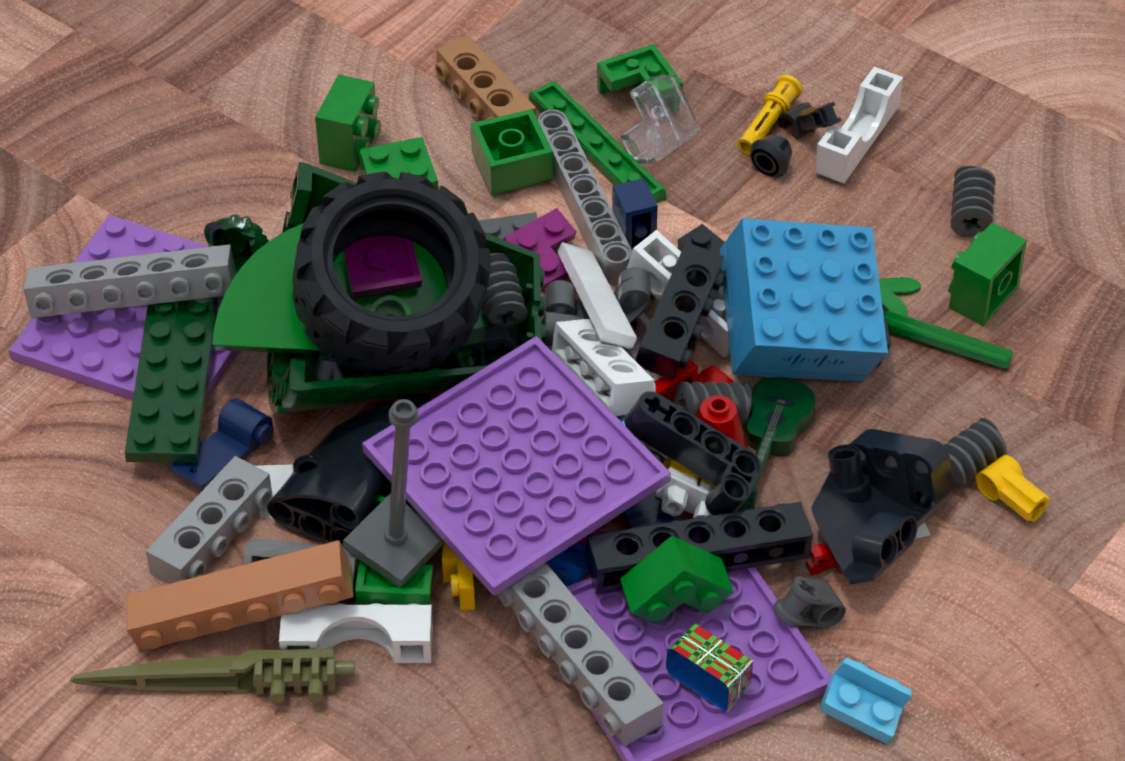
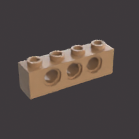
M469 36L436 49L437 63L435 64V71L437 76L452 88L454 95L458 99H462L467 104L474 117L484 121L533 109L536 116V107Z

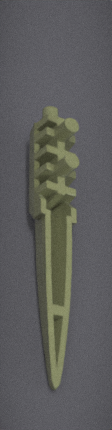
M334 648L249 650L240 656L180 659L76 674L72 676L70 681L75 684L152 691H232V694H248L256 688L257 695H264L265 687H270V701L276 704L284 702L285 687L294 686V694H302V686H308V700L318 703L323 700V686H328V692H336V676H355V661H335Z

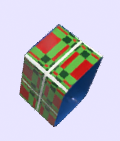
M695 623L667 650L666 669L674 679L718 708L728 712L751 684L753 660Z

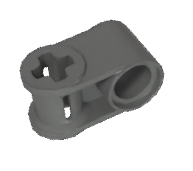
M801 576L794 578L791 582L792 588L783 599H778L773 605L778 617L785 623L795 627L829 628L837 624L846 614L845 606L825 579H808Z

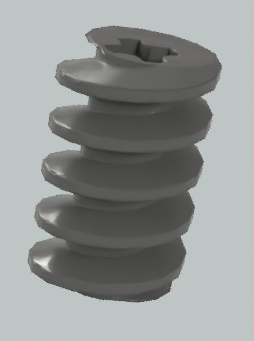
M963 166L958 168L954 174L952 218L950 223L951 228L956 234L962 237H971L978 232L984 231L993 223L994 186L996 180L993 173L984 168Z
M490 254L491 274L481 308L483 310V317L489 325H502L506 328H512L525 321L528 315L525 300L522 296V289L519 286L517 270L509 262V258L505 254Z
M681 381L678 383L673 403L692 415L697 416L701 404L707 398L724 396L735 403L742 427L747 424L752 405V393L747 382L743 384L739 382H732L730 384L726 382H719L717 384L706 382L703 384L698 381L692 383Z
M980 418L978 422L971 424L968 429L961 431L958 436L951 438L948 443L943 444L950 456L954 486L957 487L964 486L967 482L966 479L972 480L977 473L992 464L997 458L999 459L1007 454L1006 444L997 427L985 418Z

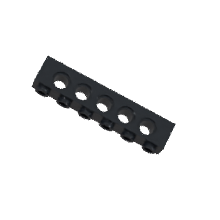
M801 502L777 504L771 507L752 510L744 509L739 512L707 515L701 518L682 521L675 520L669 523L637 526L632 529L588 535L586 562L595 591L600 593L623 589L620 578L671 536L721 557L726 572L809 559L813 533Z

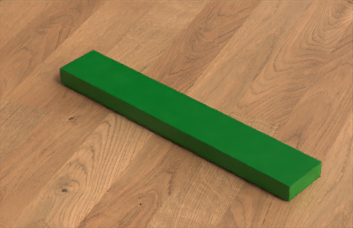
M552 81L529 92V101L540 113L547 110H559L566 115L587 160L613 185L644 178L656 203L666 198V189L556 81Z

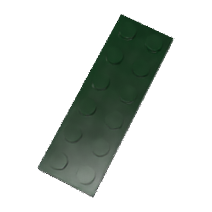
M217 297L149 304L147 306L125 447L126 462H198L213 351V332L219 306Z

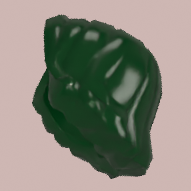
M233 214L229 218L225 217L212 221L205 225L204 228L208 247L231 244L237 273L258 249L269 242L267 236L262 234L263 229L256 223H252L248 216L240 217L237 214Z

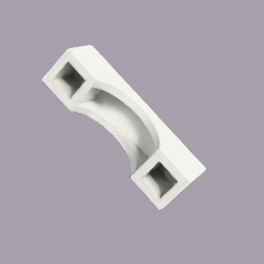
M873 67L860 85L854 107L841 128L834 125L830 126L817 144L815 173L841 183L847 181L900 106L903 77Z
M336 603L305 609L298 613L285 614L281 616L280 650L331 649L343 641L364 639L384 647L394 663H432V605H420L417 603L407 605H383L379 603L345 605Z

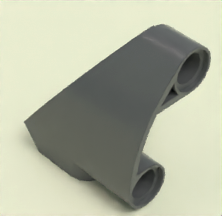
M636 267L628 268L620 274L614 291V295L629 324H632L650 305V275L644 269ZM564 280L553 281L545 288L546 303L541 324L546 325L544 344L551 351L555 322L590 319L581 299H575V287L570 282Z

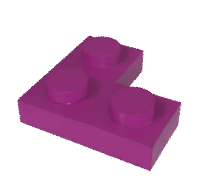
M558 208L504 237L503 240L540 254V268L545 270V279L541 293L545 291L549 283L568 278L569 275L554 250L559 248L562 242L568 243L575 239L577 231Z

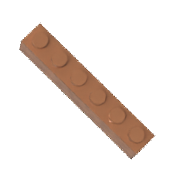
M338 540L126 595L127 632L138 649L144 651L183 640H192L196 637L219 631H227L231 628L254 622H262L289 613H298L302 610L325 604H333L353 597L351 562Z

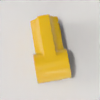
M1001 456L980 471L975 477L978 489L986 498L993 501L1001 499L1026 521H1036L1049 506L1050 498L1024 477L1019 463L1011 456Z

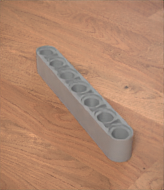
M559 110L544 111L539 115L538 122L553 151V176L588 250L593 252L609 285L616 286L620 274L627 269L632 254L629 243L566 115Z

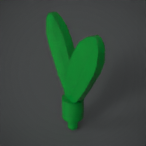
M906 277L879 279L882 307L886 311L908 316L906 305L896 295H908L917 292L921 288L920 282Z

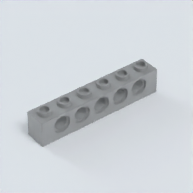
M230 244L29 268L23 290L30 317L37 318L224 296L237 272Z
M544 563L497 594L505 607L510 606L517 614V619L523 630L526 632L531 631L536 637L542 653L547 658L552 657L558 664L559 671L564 680L569 684L573 683L580 691V696L585 706L590 710L594 709L598 713L609 735H616L621 743L627 746L663 726L664 703L547 563Z

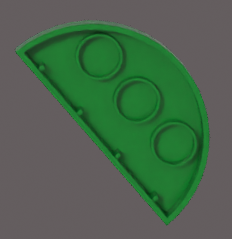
M303 224L293 227L271 239L258 249L235 275L225 292L214 325L212 350L309 355L323 354L306 335V324L297 318L292 298V275L297 244ZM413 242L422 279V287L353 299L343 253L338 256L333 264L336 277L346 294L365 309L382 315L406 316L421 312L434 305L447 291L445 277L439 264L427 250ZM482 309L473 329L489 326L484 320ZM480 346L481 352H485L483 346ZM463 349L457 356H468L472 350Z

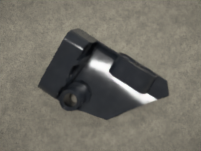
M429 396L407 400L413 402L418 409L432 399ZM395 402L373 408L342 422L308 455L298 457L293 463V473L267 504L270 516L278 523L323 543L339 540L343 547V540L377 507L378 497L390 483L386 476L363 452L362 443L392 425L389 421V410Z
M867 429L851 443L839 445L829 450L830 472L811 509L832 557L849 584L874 581L914 543L917 529L953 496L954 482L948 450L942 443L933 439Z

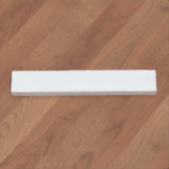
M562 242L558 250L559 257L600 340L632 349L637 337L593 252Z

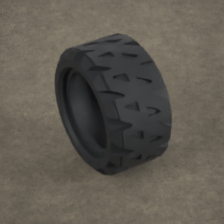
M377 172L358 176L357 184L355 185L343 182L323 196L322 204L319 207L312 208L301 228L292 275V298L297 318L306 324V335L322 353L335 354V362L356 373L362 374L375 370V376L411 373L414 370L422 372L436 368L443 364L450 354L455 355L469 339L474 325L478 321L491 274L490 250L486 248V235L473 212L467 213L462 199L442 185L439 191H437L430 180L425 177L400 172L399 179H395L388 172ZM378 235L402 237L420 245L434 257L444 274L447 291L434 305L421 312L406 316L382 315L365 309L346 294L336 277L333 264L346 248L364 238Z

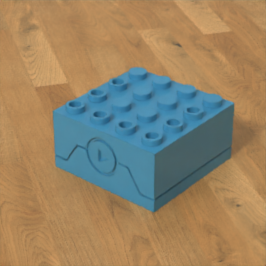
M746 218L740 220L725 241V244L720 248V255L724 256L721 269L726 272L723 279L732 375L863 382L888 354L873 228Z

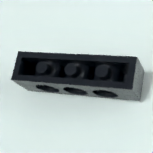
M685 242L635 361L643 369L670 380H674L678 368L686 369L693 351L687 348L689 342L697 343L704 325L698 321L701 315L708 317L715 300L714 297L710 296L712 289L719 291L726 272L720 270L724 256Z

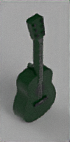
M765 378L753 387L751 392V418L747 423L746 442L750 448L756 450L755 454L760 459L762 467L750 496L736 512L744 509H755L759 491L757 487L769 456H787L794 451L797 437L812 423L815 411V395L806 385L790 379Z

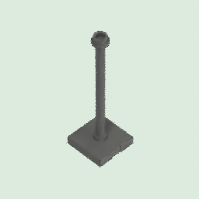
M406 399L396 401L389 410V421L395 426L391 493L343 540V548L399 588H402L445 544L444 540L425 519L405 504L410 428L418 421L417 408L413 402Z

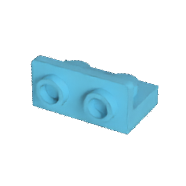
M844 658L831 674L819 711L888 744L894 736L902 709L911 699L913 691L901 685L897 680L887 678L867 668L861 662Z

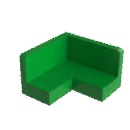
M654 44L597 63V89L601 94L640 82L654 102L666 98L675 111L682 109L683 82Z
M359 560L355 588L356 605H370L373 603L383 605H407L410 603L431 605L434 576L433 565H423L402 588H399Z

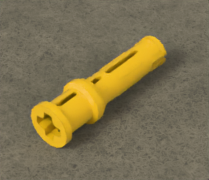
M785 74L779 76L774 90L767 93L763 98V108L737 141V147L742 153L750 155L752 143L764 138L779 118V115L789 110L793 99L799 98L802 94V85L793 76Z

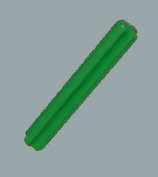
M886 311L884 314L888 330L891 333L1002 369H1008L1011 364L1013 351L892 311Z

